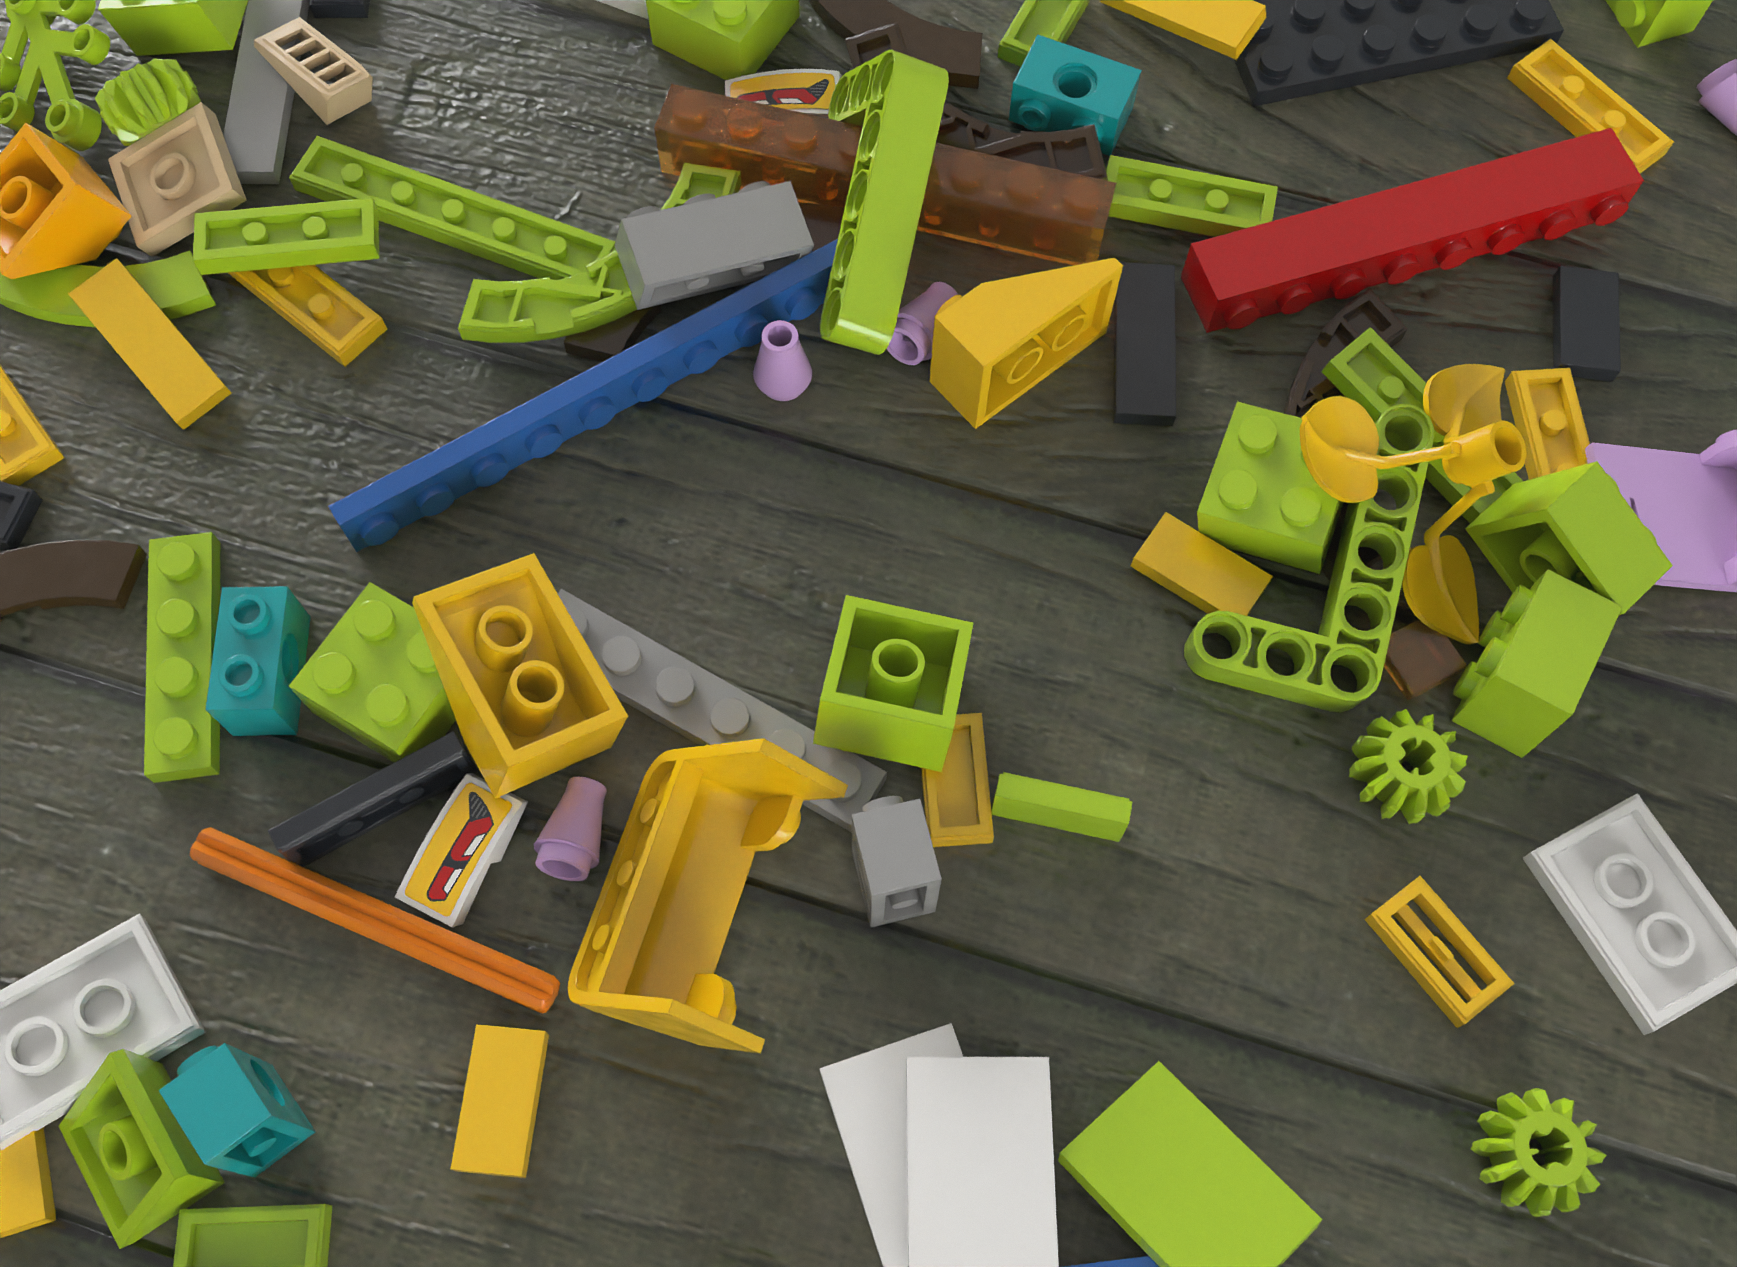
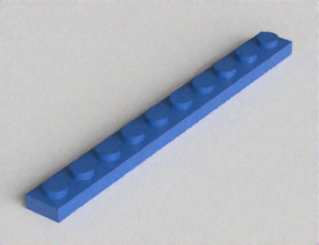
M838 239L329 505V509L356 552L369 545L375 546L389 541L397 534L399 529L424 516H433L445 511L454 500L480 486H491L499 482L507 475L508 471L533 458H542L552 454L564 441L587 429L593 430L606 425L615 414L639 401L646 402L655 399L669 385L690 374H700L709 370L716 364L718 359L741 347H750L762 341L763 329L769 323L779 320L787 322L802 320L810 316L819 305L824 303Z

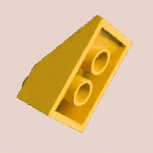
M1110 258L985 282L963 297L961 295L951 297L939 308L934 317L929 382L977 429L1106 334L1123 265L1116 258Z
M534 553L413 597L412 604L464 743L495 799L612 747L628 715Z

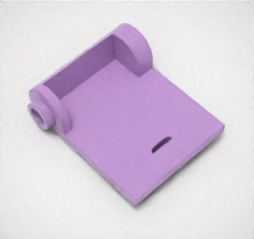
M1737 430L1720 435L1716 439V443L1700 454L1593 442L1585 448L1587 463L1598 461L1604 471L1615 480L1624 499L1643 525L1654 534L1658 546L1673 565L1654 585L1737 592Z

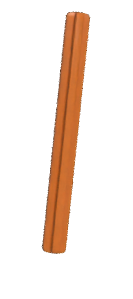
M212 827L203 829L191 846L190 857L204 867L534 1011L546 1013L558 995L560 982L554 975Z

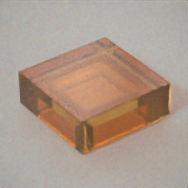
M1420 620L1391 634L1384 663L1385 669L1407 701L1460 674L1467 666L1446 635L1429 628Z

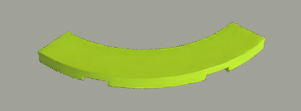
M684 163L678 182L661 210L681 206L690 198L701 194H713L717 198L738 193L741 187L740 171ZM617 250L586 265L587 271L564 279L553 280L550 279V276L523 281L473 279L458 326L462 340L488 343H524L555 339L585 332L615 321L637 310Z
M190 250L166 259L125 266L169 319L187 316L216 305L204 276L200 275L193 262V254ZM75 264L16 279H10L0 273V304L37 319L65 325L95 327L68 293L104 267Z

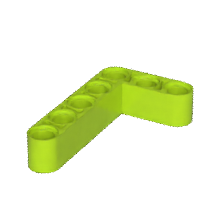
M888 50L840 77L833 91L828 111L830 124L859 133L861 136L822 309L820 335L824 340L877 355L882 354L887 349L895 330L949 83L946 69L894 50Z
M1409 404L1392 406L1381 414L1375 423L1379 435V448L1376 455L1393 456L1432 448L1434 440L1433 423L1430 417L1416 406ZM1385 432H1395L1401 435L1407 441L1409 451H1400L1393 448L1387 442ZM1429 461L1389 469L1376 468L1378 489L1390 493L1396 502V510H1387L1380 507L1373 498L1359 503H1348L1318 634L1230 611H1215L1205 615L1197 623L1185 643L1184 657L1188 667L1196 675L1207 680L1330 712H1344L1353 709L1376 691L1381 681ZM1369 547L1376 550L1383 560V569L1373 570L1365 566L1358 555V548ZM1351 605L1363 609L1370 619V630L1362 631L1353 628L1346 620L1344 607ZM1208 633L1223 635L1230 642L1232 657L1217 659L1210 656L1204 649L1202 636ZM1280 649L1287 652L1294 663L1293 675L1283 676L1275 673L1268 666L1266 651ZM1332 665L1345 666L1354 673L1357 680V689L1354 693L1344 692L1333 683L1330 676Z

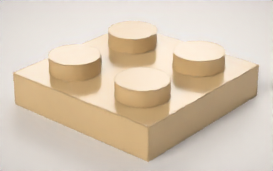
M202 102L108 159L122 204L132 215L128 222L136 246L151 257L193 233L195 213L227 211L246 201L216 114Z

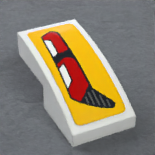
M785 69L726 80V125L735 138L783 124L788 125L794 137L834 126L828 120V111L833 91L842 75L839 71Z
M472 773L466 774L427 833L403 878L395 898L450 927L462 925L490 864L502 860L528 801L510 792L495 799L484 779Z

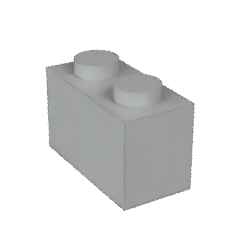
M887 796L866 803L862 806L863 812L852 814V855L870 927L935 912L942 878L921 800L915 799L903 802L900 796Z

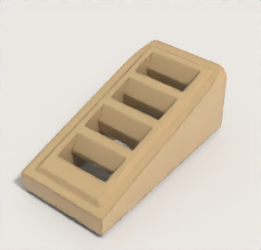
M301 17L254 39V47L326 125L371 102L373 77L361 64ZM297 38L301 41L286 50L281 48ZM308 51L313 54L300 62L295 59ZM321 64L325 67L316 73L310 71ZM335 77V79L337 80L336 82L330 85L325 83L327 80Z

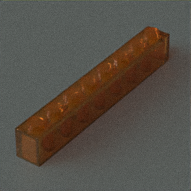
M671 84L654 131L661 172L680 176L684 163L740 171L741 174L740 190L749 184L760 181L769 182L770 185L791 181L798 202L827 204L845 208L863 126ZM936 143L917 230L1072 266L1095 262L1099 258L1116 183Z

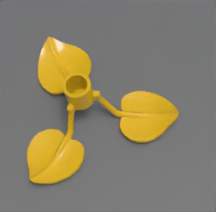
M1462 364L1446 368L1432 375L1424 388L1423 408L1424 412L1430 417L1434 430L1445 436L1443 440L1444 446L1393 456L1376 455L1379 448L1377 428L1366 409L1358 402L1342 396H1331L1318 401L1301 417L1300 444L1303 458L1310 474L1322 490L1331 497L1346 503H1359L1371 499L1375 496L1378 489L1376 468L1389 469L1442 459L1443 469L1451 481L1472 488L1425 531V545L1409 549L1402 588L1408 606L1414 615L1426 626L1464 644L1479 643L1477 592L1470 558L1457 538L1451 535L1440 537V535L1480 497L1494 493L1493 479L1520 470L1526 462V445L1520 431L1512 423L1501 419L1500 394L1505 369L1483 364Z

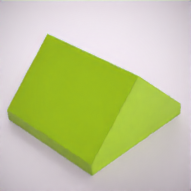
M126 1049L109 1053L59 1124L66 1143L119 1249L135 1243L179 1214L180 1209L188 1208L225 1183L218 1168L204 1165L161 1096L159 1090L171 1082L163 1064Z

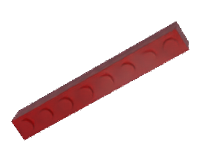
M1608 128L1191 243L1181 274V280L1206 333L1226 327L1232 330L1241 329L1250 325L1258 318L1279 312L1283 314L1297 313L1311 303L1332 297L1346 299L1356 295L1364 288L1385 282L1399 284L1412 278L1417 273L1438 267L1443 270L1452 269L1473 257L1491 252L1494 255L1505 254L1520 244L1541 238L1554 240L1567 234L1572 229L1593 223L1597 226L1607 225L1625 214L1629 208V202L1644 180L1613 129Z

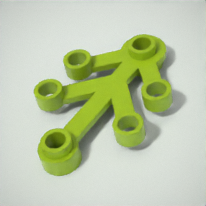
M4 0L7 17L11 24L2 52L0 53V90L7 92L12 90L16 84L17 87L15 93L7 92L0 97V124L16 132L25 123L31 124L34 118V102L43 77L52 104L45 118L47 129L51 131L55 140L77 151L88 150L99 138L102 129V119L98 111L75 99L60 55L78 57L91 65H97L106 58L110 49L109 37L95 27L84 24L92 17L96 1ZM56 16H63L80 25L74 32L51 30L50 27ZM29 38L31 43L21 71L19 64Z

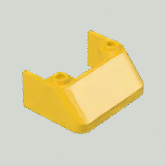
M765 738L672 749L659 755L643 778L573 964L568 981V996L570 1000L594 1012L697 1045L761 1054L765 1039L732 1025L737 1010L733 985L729 980L714 974L756 851L773 850L779 845L788 842L794 836L801 821L800 809L803 800L844 798L848 785Z

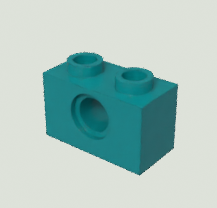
M1037 34L1013 82L1008 120L1023 125L1029 130L1040 132L1071 130L1094 124L1103 154L1110 156L1134 107L1142 70Z
M288 586L222 587L205 710L232 736L297 735L301 700L289 685L306 663L311 616Z
M226 1043L219 1047L210 1046L191 1055L178 1067V1077L159 1090L204 1165L255 1178L316 1132L272 1064Z

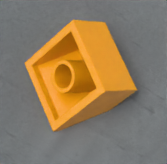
M27 123L23 125L0 154V273L10 279L96 260L108 244L119 236L123 226L132 217L81 155Z

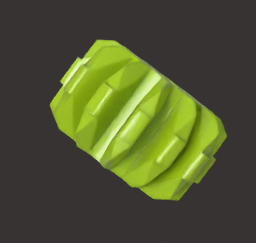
M156 58L146 64L141 65L138 63L128 71H120V75L115 79L105 82L103 89L99 90L95 97L101 110L100 115L112 134L116 135L124 146L132 145L201 102L197 87L188 72L181 68L177 60Z
M1407 709L1397 711L1390 721L1381 716L1374 719L1366 728L1367 736H1359L1352 746L1351 753L1359 760L1350 767L1349 777L1367 782L1368 784L1359 794L1360 802H1368L1375 797L1383 802L1380 808L1382 819H1390L1399 809L1408 824L1418 823L1425 817L1426 812L1433 817L1439 816L1450 807L1449 797L1455 798L1464 789L1466 781L1457 772L1466 766L1468 756L1450 751L1448 748L1456 740V731L1444 732L1441 736L1433 731L1435 725L1434 714L1423 716L1417 724H1415ZM1404 761L1413 766L1414 769L1410 773L1402 767Z
M1534 1088L1528 1090L1522 1099L1513 1092L1498 1097L1496 1102L1498 1112L1487 1111L1482 1113L1477 1120L1490 1138L1474 1141L1471 1150L1480 1156L1490 1157L1492 1164L1491 1167L1485 1168L1480 1173L1479 1179L1485 1184L1502 1180L1504 1185L1501 1192V1203L1508 1207H1513L1525 1201L1528 1211L1532 1216H1548L1551 1214L1554 1206L1563 1213L1578 1209L1579 1205H1581L1578 1192L1583 1194L1595 1192L1597 1187L1601 1185L1586 1166L1602 1163L1607 1155L1596 1148L1587 1147L1584 1138L1592 1135L1597 1124L1589 1120L1574 1124L1572 1122L1574 1100L1561 1098L1551 1104L1546 1091L1543 1089ZM1536 1139L1543 1149H1530V1140ZM1532 1155H1545V1164L1538 1165Z

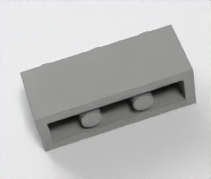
M766 181L755 182L745 186L738 193L717 198L713 194H701L690 198L681 206L663 210L656 206L637 209L626 218L621 219L615 242V248L637 310L758 281L808 255L814 247L791 181L770 185Z

